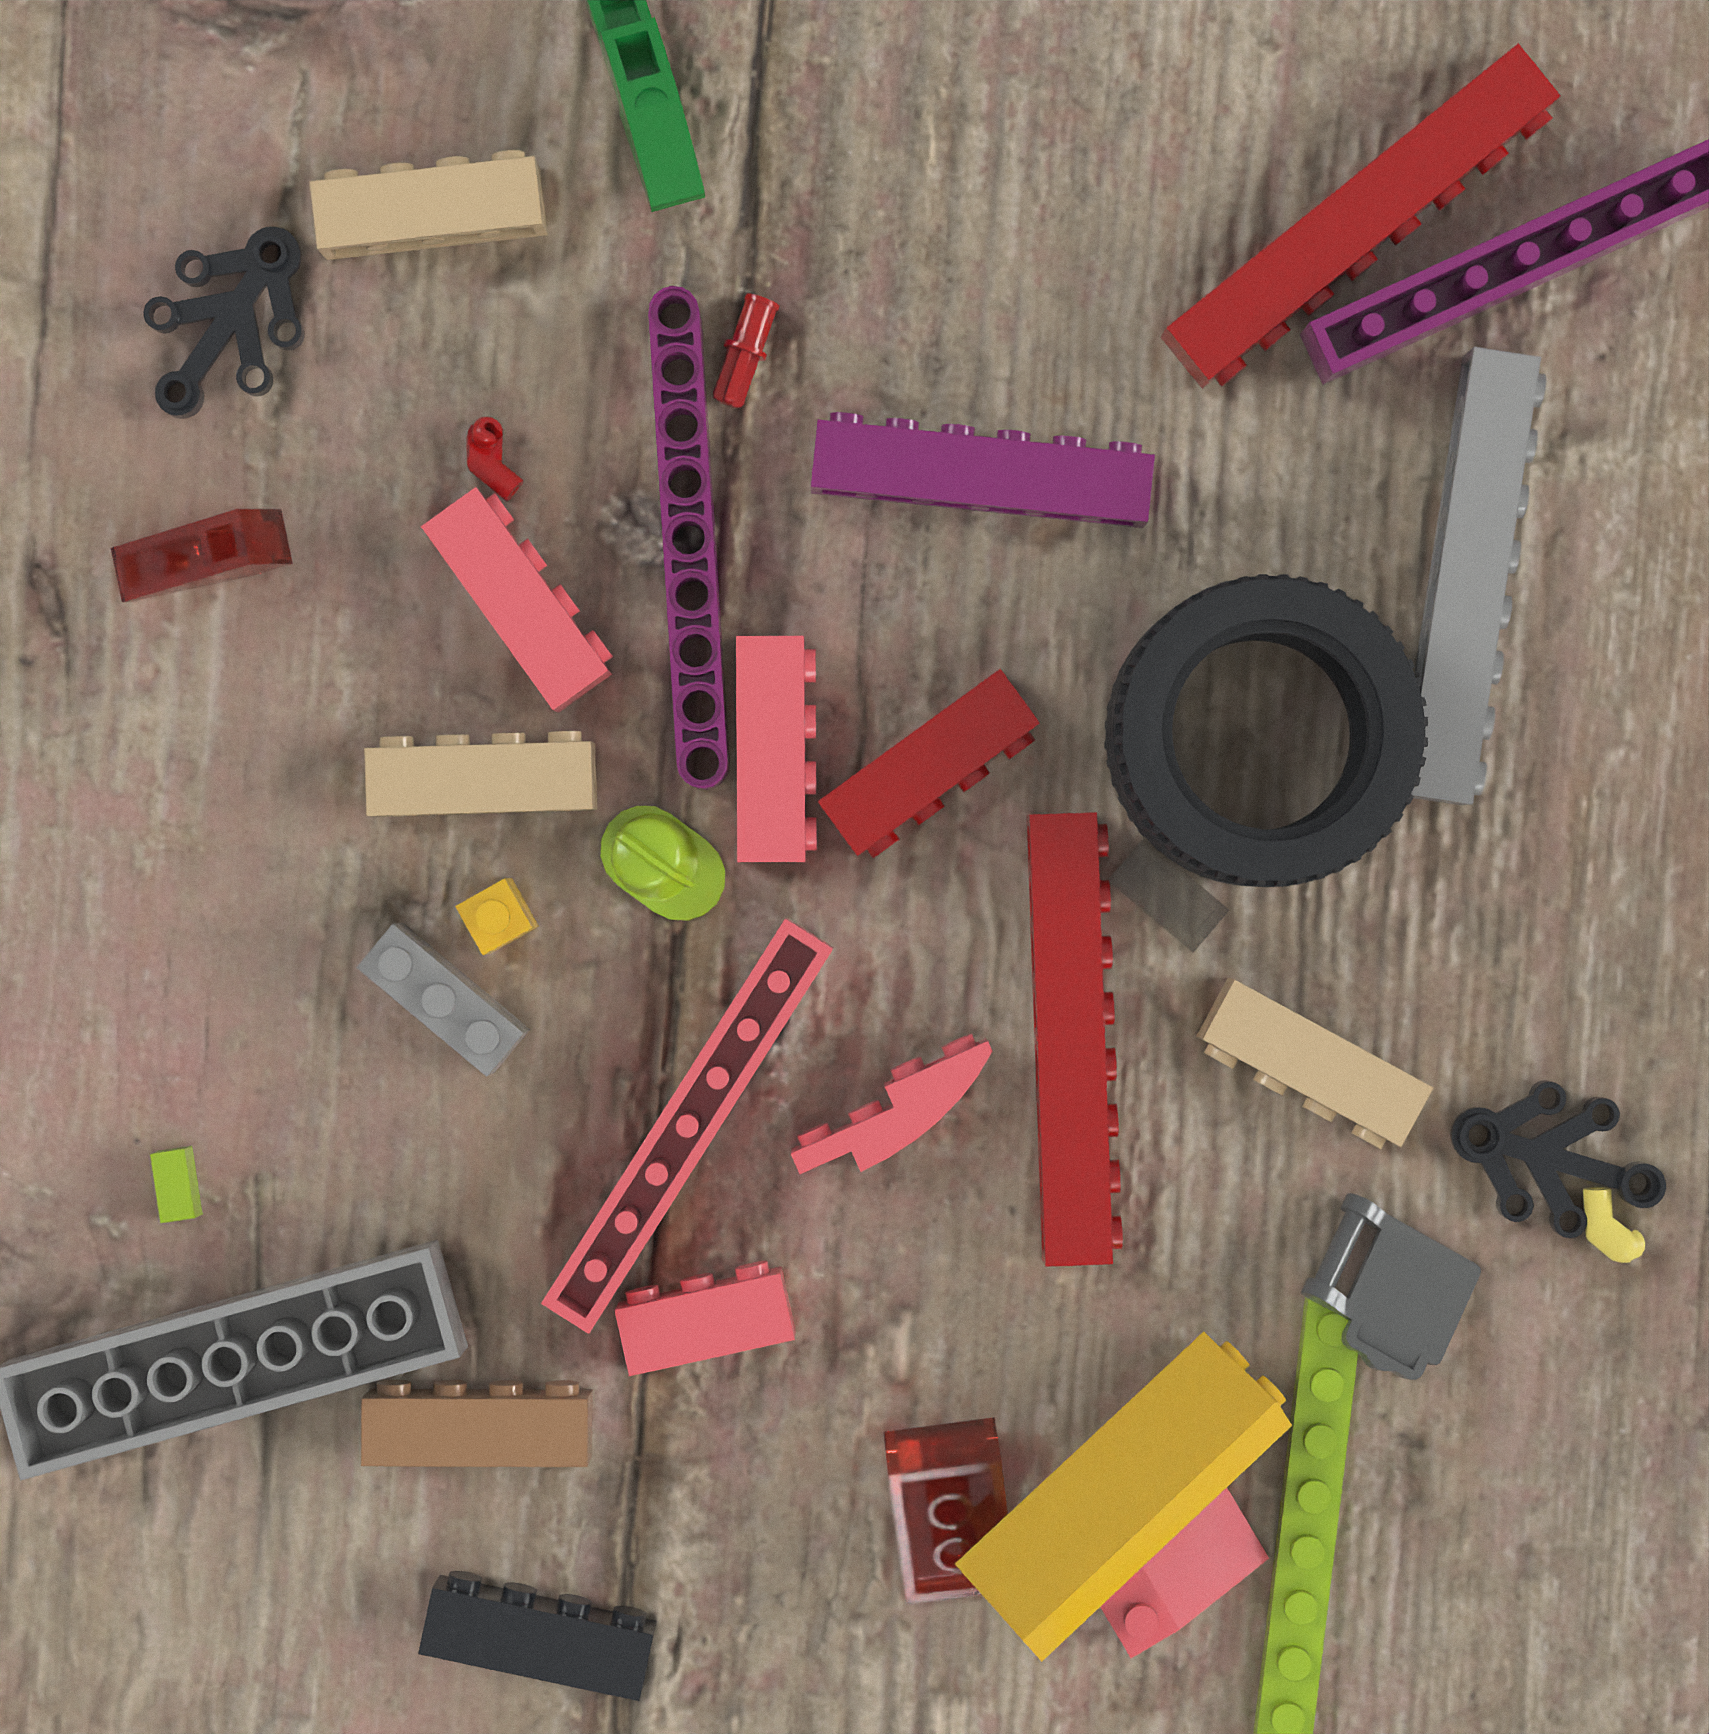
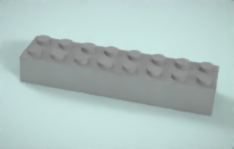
M437 1239L9 1359L0 1365V1410L21 1481L460 1358L468 1348V1344Z

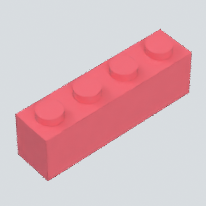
M475 487L423 524L421 528L552 710L559 713L612 675L605 662L613 656L594 630L586 635L580 630L572 618L580 610L563 586L559 584L554 589H551L539 572L547 567V564L527 538L519 544L506 526L515 520L496 493L486 499L480 490Z
M736 636L737 862H806V851H817V817H806V795L817 794L816 761H805V739H816V705H805V683H816V649H805L804 636Z

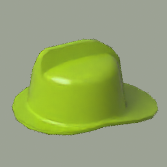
M635 806L621 811L609 822L601 838L600 856L606 873L620 888L653 912L670 920L689 921L705 915L718 903L725 888V868L719 853L706 839L672 814L655 806Z

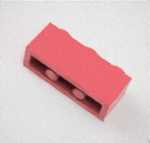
M758 1261L736 1267V1276L714 1281L713 1273H703L681 1279L680 1289L660 1293L658 1285H649L625 1292L627 1300L618 1302L614 1311L629 1376L795 1340L796 1330L782 1266L769 1269L767 1261Z

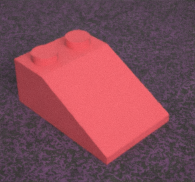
M1226 1488L1100 1608L1130 1658H1133L1183 1628L1267 1561L1269 1557L1230 1491Z

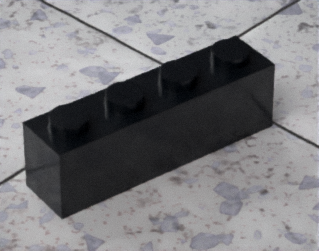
M451 1571L449 1576L439 1575L433 1585L420 1642L419 1655L640 1701L657 1624L656 1620L647 1619V1613L643 1610L630 1606H615L613 1611L591 1607V1600L573 1594H561L558 1600L536 1595V1588L522 1583L508 1582L504 1584L503 1588L482 1584V1577L465 1571Z

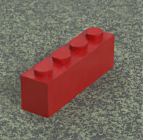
M1000 668L817 802L857 856L867 850L870 856L875 858L900 840L894 829L912 817L919 826L944 808L945 805L939 797L957 784L964 793L988 776L990 771L984 764L1003 751L1010 760L1036 741L1030 730L1039 725L1040 722Z

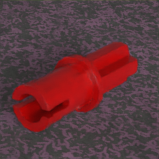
M747 293L745 296V303L732 339H726L724 342V347L728 350L713 390V398L716 401L733 408H741L744 405L759 361L766 360L767 354L763 352L775 314L780 305L772 300Z

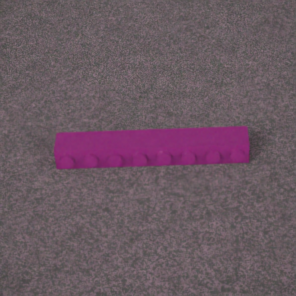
M1709 139L1309 322L1299 335L1322 385L1709 208Z

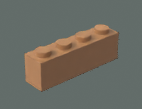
M408 1380L377 1382V1389H370L361 1398V1466L588 1467L592 1458L593 1390L579 1389V1382L571 1380L546 1382L545 1389H523V1382L517 1380L492 1381L489 1383V1389H467V1382L463 1380L433 1382V1389H411V1381Z

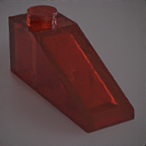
M235 509L111 548L122 603L246 578L293 564L282 509Z

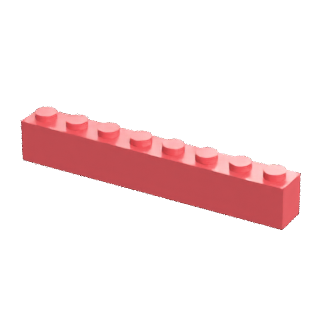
M786 917L548 1291L541 1303L542 1305L589 1334L829 957L834 948L833 946Z

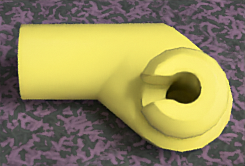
M1609 1187L1583 1188L1584 1213L1587 1217L1585 1235L1588 1241L1613 1261L1628 1263L1635 1258H1639L1645 1250L1644 1237L1638 1230L1630 1231L1613 1218L1612 1189Z

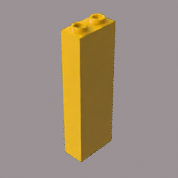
M1202 1332L955 1563L1041 1662L1292 1426L1280 1407L1286 1401L1283 1394L1264 1375L1255 1381L1245 1371L1250 1366L1249 1363L1228 1341L1219 1346L1205 1332Z

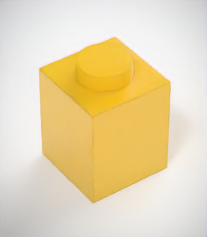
M504 878L455 906L482 955L491 954L539 927L512 878Z

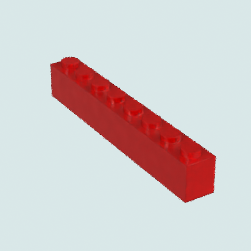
M1518 43L1167 326L1161 339L1202 389L1214 379L1222 387L1247 366L1246 362L1242 359L1245 354L1258 344L1264 351H1267L1291 331L1290 327L1285 323L1301 309L1310 316L1335 295L1329 287L1339 278L1346 274L1353 281L1379 259L1373 253L1375 249L1388 239L1397 246L1422 225L1416 217L1432 203L1440 211L1466 189L1460 181L1477 168L1482 176L1485 175L1510 154L1504 147L1505 144L1519 133L1527 141L1553 119L1547 110L1561 95Z
M1097 812L1026 815L1042 1261L1045 1267L1113 1264V1249H1122L1123 1232L1121 1215L1112 1216L1111 1193H1120L1121 1175L1119 1159L1110 1160L1109 1137H1118L1119 1119L1117 1103L1108 1104L1107 1081H1116L1115 1047L1106 1048L1105 1025H1114L1115 1022L1113 991L1104 992L1103 969H1112L1113 966L1111 935L1102 936L1101 913H1110L1111 910L1109 879L1100 880L1099 857H1108L1109 854L1107 823L1098 824Z

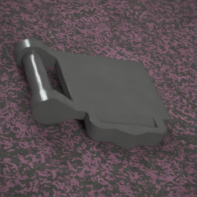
M1347 1193L1340 1207L1345 1214L1315 1278H1307L1301 1294L1349 1320L1342 1332V1342L1348 1349L1357 1352L1370 1369L1391 1371L1403 1379L1417 1380L1424 1373L1427 1364L1438 1365L1442 1361L1480 1277L1481 1268L1476 1263L1388 1215L1370 1200L1357 1194ZM1364 1224H1367L1377 1229V1233L1346 1297L1336 1290L1335 1287Z

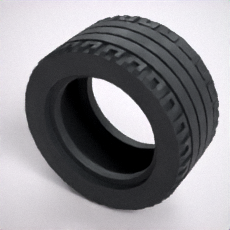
M1258 574L1256 577L1244 576L1236 580L1221 582L1192 595L1165 614L1139 639L1119 670L1116 682H1114L1111 698L1106 709L1108 712L1107 720H1105L1106 740L1104 741V749L1107 750L1108 759L1106 763L1110 769L1112 786L1116 789L1120 804L1125 808L1129 820L1134 822L1138 828V832L1143 837H1146L1157 851H1160L1167 859L1177 863L1189 872L1214 881L1238 886L1284 887L1319 880L1332 873L1340 872L1349 864L1361 860V856L1366 852L1374 850L1377 847V843L1392 832L1390 828L1394 822H1400L1406 805H1410L1414 798L1411 793L1414 787L1419 786L1421 779L1419 773L1421 767L1425 765L1426 757L1423 756L1424 747H1428V737H1425L1428 717H1424L1423 706H1427L1425 697L1421 696L1419 686H1422L1420 677L1415 678L1412 670L1415 665L1411 659L1406 657L1403 651L1405 647L1401 641L1396 642L1392 636L1394 631L1388 625L1384 626L1378 620L1379 616L1374 611L1368 612L1363 608V602L1346 596V592L1340 589L1334 591L1328 588V584L1323 582H1312L1308 578L1301 576L1291 578L1288 574H1279L1278 576ZM1247 641L1271 642L1302 653L1314 661L1329 676L1338 689L1347 712L1350 734L1349 750L1343 772L1329 796L1311 813L1300 820L1280 828L1257 829L1232 822L1214 812L1192 791L1179 768L1175 756L1172 726L1175 706L1180 691L1194 668L1208 654L1229 644Z

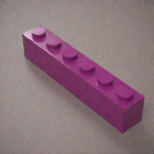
M846 412L830 413V420L817 419L810 486L811 494L1143 528L1148 523L1155 454L1142 453L1141 444L1113 441L1109 442L1108 450L1086 447V439L1063 435L1053 436L1052 444L1031 442L1030 433L1018 430H998L997 438L974 436V427L961 424H942L941 432L919 430L918 421L903 418H887L885 426L863 424L864 417L862 415Z

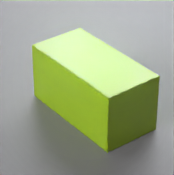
M186 1146L151 1153L150 1158L160 1223L194 1219L202 1215L193 1147Z

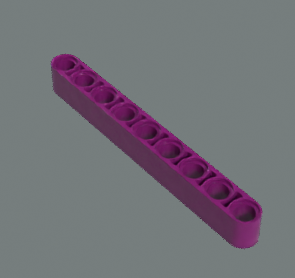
M669 286L662 288L654 294L649 303L648 317L676 762L679 775L686 783L697 789L708 790L717 787L725 780L729 773L730 758L703 329L698 303L692 293L683 287ZM682 304L691 311L690 318L683 327L671 329L660 322L663 310L669 305ZM681 359L690 362L694 366V374L687 383L672 385L664 379V370L672 361ZM688 415L698 423L695 435L683 442L671 439L667 435L670 421L676 416ZM685 470L697 473L701 477V487L695 495L688 498H680L672 493L671 481L676 474ZM695 526L704 532V544L696 553L690 555L682 554L674 546L675 536L683 527ZM689 582H700L707 587L709 592L705 605L695 611L685 610L680 607L678 592L681 587ZM694 637L708 640L712 647L709 661L699 667L686 665L681 657L683 645ZM696 693H707L715 701L714 715L710 720L701 724L689 721L685 714V703L688 698ZM702 748L713 750L719 759V768L716 774L706 780L694 778L688 768L689 758L692 753Z

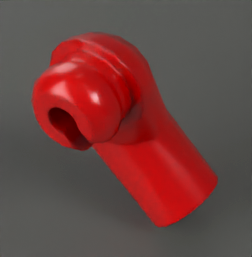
M480 417L470 426L467 432V467L473 475L507 502L517 493L524 480L502 463V425L493 417Z

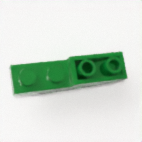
M586 0V6L617 97L619 115L651 212L705 198V190L677 86L656 19L651 17L646 0Z

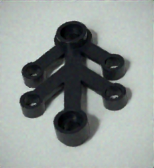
M265 227L251 235L244 249L206 256L199 251L188 250L179 255L175 263L176 274L190 287H202L210 281L211 277L245 273L234 291L172 302L166 297L158 296L146 303L143 311L145 322L152 329L163 334L173 332L179 325L214 319L181 369L165 374L158 381L155 388V398L163 411L179 419L190 418L200 411L205 396L200 383L234 333L236 334L241 365L236 373L239 387L247 394L255 397L263 396L270 391L273 386V374L265 365L254 304L266 286L274 318L268 325L270 340L280 349L294 350L302 344L305 338L304 327L296 318L289 281L298 271L302 257L300 246L291 233L279 227ZM270 245L279 246L281 249L280 258L274 263H265L263 261L264 250ZM192 260L202 261L203 270L201 274L195 278H188L185 274L186 265ZM161 306L170 307L171 317L169 321L165 324H156L154 321L155 310ZM284 323H293L296 328L295 336L289 341H280L277 336L279 327ZM253 369H261L264 373L262 384L256 388L248 387L246 384L248 372ZM182 383L186 388L185 397L180 402H171L168 397L170 387L174 384Z
M1543 1080L1535 1083L1529 1091V1096L1497 1113L1483 1107L1469 1108L1461 1112L1451 1126L1450 1139L1454 1150L1459 1156L1469 1162L1481 1163L1498 1195L1496 1207L1500 1215L1510 1221L1521 1222L1532 1214L1534 1208L1533 1199L1530 1194L1517 1187L1503 1155H1507L1525 1162L1551 1211L1549 1216L1551 1228L1554 1232L1565 1238L1580 1236L1586 1229L1587 1217L1581 1208L1573 1204L1556 1171L1615 1188L1623 1201L1637 1208H1650L1657 1205L1666 1192L1665 1177L1653 1165L1636 1161L1620 1167L1563 1149L1595 1131H1609L1617 1125L1620 1118L1619 1108L1610 1099L1604 1097L1590 1098L1583 1105L1582 1112L1532 1139L1509 1133L1541 1113L1554 1115L1564 1108L1566 1093L1559 1084L1552 1081ZM1550 1087L1556 1093V1101L1551 1107L1543 1108L1539 1103L1538 1097L1543 1089ZM1599 1104H1605L1609 1109V1117L1602 1124H1596L1592 1119V1111ZM1481 1124L1487 1131V1137L1483 1143L1473 1145L1469 1140V1131L1473 1126ZM1642 1173L1646 1179V1186L1642 1192L1634 1194L1629 1188V1181L1635 1174ZM1514 1194L1521 1195L1524 1201L1522 1210L1517 1214H1509L1506 1209L1507 1199ZM1566 1211H1574L1577 1217L1576 1225L1570 1230H1563L1559 1224L1560 1216Z

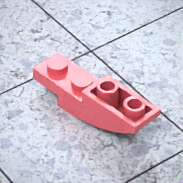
M968 1034L942 1046L941 1048L945 1056L924 1065L920 1056L892 1068L890 1071L894 1079L884 1083L892 1104L882 1108L879 1100L872 1101L849 1112L848 1115L852 1122L831 1131L828 1123H824L797 1136L800 1145L792 1148L791 1156L799 1174L849 1152H852L860 1172L914 1142L935 1125L961 1099L978 1077L993 1052L988 1040L984 1038L975 1042L973 1035Z

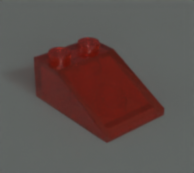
M995 1417L883 1432L906 1605L982 1595L955 1563L1008 1515Z

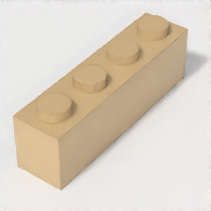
M507 150L492 154V161L470 163L467 157L455 156L437 160L436 167L414 169V165L410 163H392L381 166L379 174L358 176V171L353 169L328 171L324 174L325 180L309 181L317 249L326 260L546 236L548 233L540 167L535 156L525 157L524 151Z
M581 731L548 732V743H526L525 733L492 734V744L470 745L469 735H437L436 746L414 747V738L411 736L380 737V748H364L366 816L391 817L597 810L595 743L582 741Z
M1227 978L1196 1035L1198 1038L1209 1043L1204 1051L1206 1055L1234 1069L1238 1060L1245 1062L1258 1070L1253 1078L1254 1081L1282 1096L1287 1087H1291L1307 1096L1302 1107L1330 1122H1333L1336 1114L1339 1113L1356 1123L1352 1134L1382 1149L1386 1140L1402 1147L1433 1090L1432 1086L1231 978Z

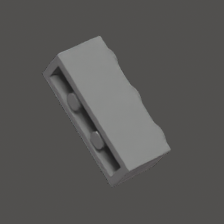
M404 923L392 924L356 967L486 1077L493 1074L531 1030Z

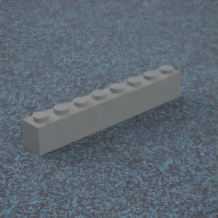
M1473 347L1462 358L1414 671L1415 678L1420 677L1422 685L1419 686L1421 696L1425 697L1427 706H1423L1424 717H1428V726L1425 727L1428 747H1424L1423 753L1426 761L1419 773V777H1421L1419 786L1414 787L1411 793L1415 799L1461 806L1473 805L1474 795L1480 796L1485 786L1487 765L1485 762L1479 761L1482 741L1490 739L1495 722V708L1488 706L1491 684L1497 685L1499 683L1503 670L1504 654L1502 651H1496L1499 630L1507 628L1512 611V597L1505 595L1508 573L1514 574L1516 572L1520 559L1521 543L1518 540H1513L1516 519L1524 517L1529 500V486L1522 484L1525 463L1533 461L1538 441V431L1530 429L1534 407L1539 408L1541 406L1546 389V375L1539 373L1541 357Z

